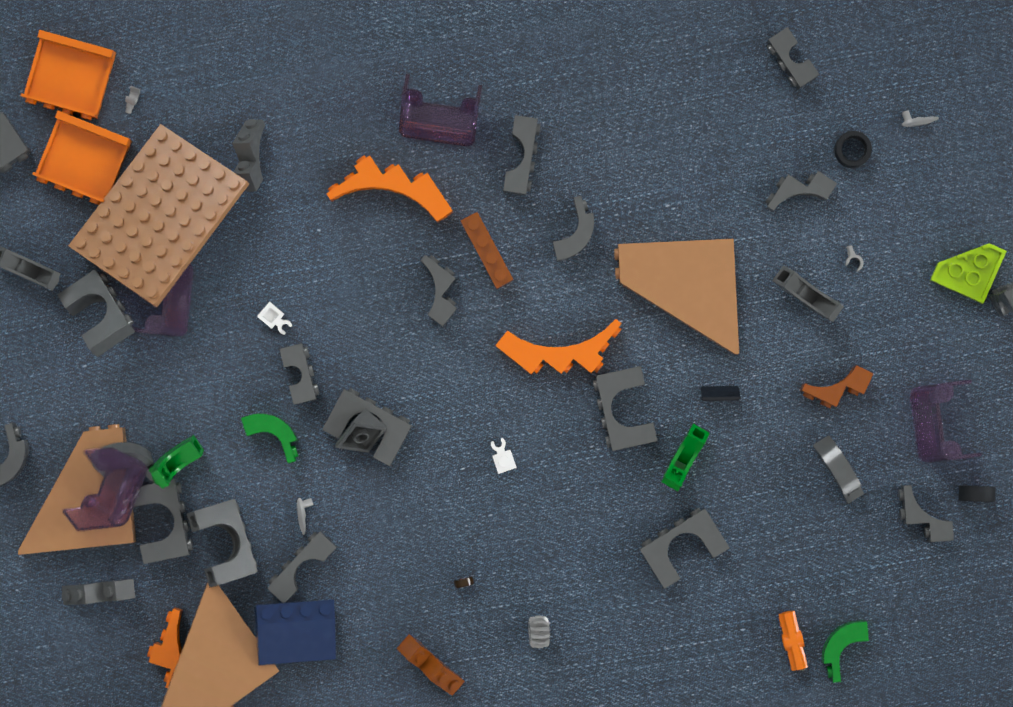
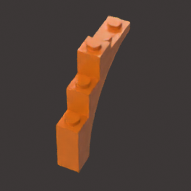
M365 155L359 158L354 166L358 173L354 174L353 172L347 175L343 183L332 185L328 188L329 192L326 193L332 202L346 194L360 190H388L402 194L417 202L430 213L437 223L453 213V210L428 173L418 174L413 178L414 182L411 183L399 164L396 166L394 164L390 165L384 170L386 173L382 174L371 156L366 157Z
M615 319L595 337L580 344L566 347L535 345L518 338L509 331L503 335L495 346L529 374L533 372L537 374L544 366L541 363L543 360L560 374L563 371L567 373L574 365L571 363L572 360L576 361L589 373L593 371L597 373L603 366L601 362L603 357L598 352L601 351L603 353L610 345L607 341L611 336L615 338L622 330L619 327L622 323Z
M176 607L167 614L166 622H168L166 630L163 629L160 638L163 643H154V646H150L147 657H150L149 663L170 669L164 677V682H166L165 688L169 686L182 651L180 621L183 609Z

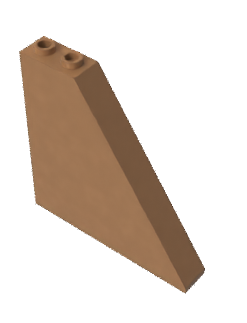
M734 239L617 245L618 249H614V258L618 260L619 268H615V278L619 279V284L733 355L739 354Z
M119 424L108 425V429L101 430L100 426L89 427V431L83 432L21 544L18 555L136 542L134 512L129 488H131L129 467L119 468L104 478L92 466L90 458L93 453L104 446L126 442L125 428H120Z
M207 581L161 707H230L279 672L275 664L258 666L257 639L219 585L210 588Z

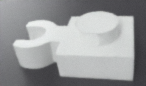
M270 301L257 315L271 329L275 325L278 326V331L283 335L286 333L282 330L283 324L292 327V323L289 320L282 319L284 313Z
M501 438V447H496L494 441L491 442L492 448L497 451V454L492 457L498 474L516 468L511 450L505 451L504 449L506 443L503 438Z

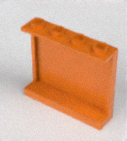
M39 30L37 36L39 43L24 94L21 93L20 96L29 104L36 105L39 102L44 104L43 107L55 110V107L62 109L63 113L69 115L78 113L81 114L80 118L86 120L97 119L116 53L107 48Z
M57 111L55 116L57 121L36 173L33 172L32 175L37 177L36 181L46 185L48 181L54 183V188L65 192V189L73 191L72 195L83 198L84 195L90 198L89 202L97 205L101 202L104 203L103 199L116 182L132 140Z

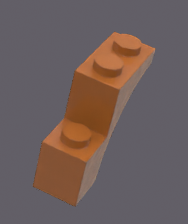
M855 365L844 379L834 385L815 387L804 383L800 391L804 392L802 396L810 400L816 398L821 401V405L830 409L831 406L837 407L845 388H848L847 392L858 396V394L863 395L874 373Z
M409 634L397 647L399 652L409 662L418 667L433 683L453 696L465 682L412 635Z

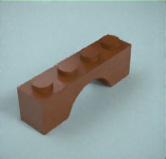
M478 212L460 220L496 290L512 282L513 278Z

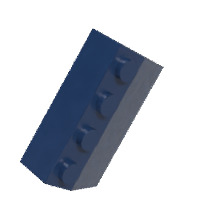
M334 599L266 604L254 607L258 666L336 659Z

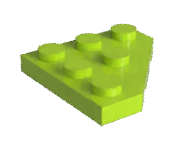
M988 243L938 262L930 281L983 304L1007 251Z

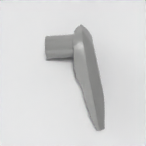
M909 110L902 112L905 121L902 125L905 127L925 125L939 119V117H917L912 119Z
M301 498L297 500L298 522L303 535L306 532L305 508L313 505L311 498L303 501Z

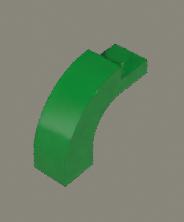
M252 414L241 418L247 436L261 432L272 433L280 440L287 462L297 461L298 451L296 446H292L291 443L298 441L294 430L284 420L269 414Z
M692 424L663 475L662 483L679 491L691 465L704 446L710 434L709 432Z
M194 435L165 453L149 469L153 481L162 489L169 486L174 475L182 468L202 456L204 449Z
M859 620L845 623L835 629L827 638L822 650V663H829L830 666H827V677L831 678L833 683L841 682L839 660L843 649L854 642L869 641L867 621Z

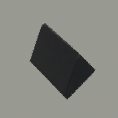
M702 386L700 388L702 401H739L741 399L738 386Z

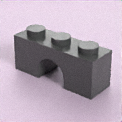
M788 27L766 42L768 44L766 46L767 50L772 56H776L779 68L782 71H786L789 76L788 81L792 87L796 86L799 90L820 75L809 59L803 63H795L790 59L789 51L798 42Z
M300 343L279 349L284 368L295 366L300 369L302 374L299 383L289 386L293 404L298 405L317 400V395H320L317 383L314 384L312 380L315 373L313 366L308 364L307 358L310 357L308 347H304Z

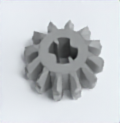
M538 615L529 618L528 635L532 648L549 646L550 628L549 620L546 616Z

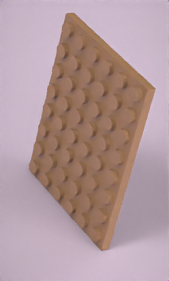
M160 124L103 199L104 203L101 202L68 246L157 308L248 187L249 183Z

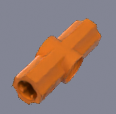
M795 611L782 612L778 614L783 633L781 634L785 651H787L791 671L807 668L808 665L803 648L805 647L804 640L798 627Z

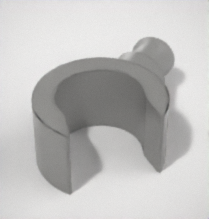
M130 86V94L125 98L127 103L126 113H132V109L139 99V88Z
M852 245L847 246L848 258L845 261V266L848 265L850 259L856 258L859 261L857 272L863 267V259L855 254Z

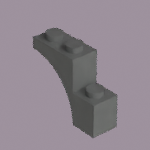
M246 120L232 143L239 159L234 173L249 183L244 192H256L263 181L259 162V147L262 132L265 128L264 120Z
M819 171L815 175L813 173L810 174L805 182L808 186L788 174L785 178L781 177L778 181L776 193H771L767 198L766 203L768 205L766 209L773 212L784 200L799 195L814 196L826 201L837 183Z
M0 246L1 268L49 290H54L59 282L61 273Z
M424 255L421 263L428 268L435 283V300L428 316L444 327L457 310L455 307L456 302L448 296L445 299L443 298L444 294L456 280L453 276L455 273L448 267L444 269L438 265L440 261L432 255L429 257Z
M784 265L772 280L784 292L797 298L809 310L831 322L836 319L844 307L841 303L827 296L795 271Z
M901 485V489L898 490V499L902 501V509L899 510L900 520H903V524L926 523L924 537L929 542L954 541L953 521L938 520L928 515L916 502L912 486Z
M134 579L62 586L64 605L91 604L135 598Z

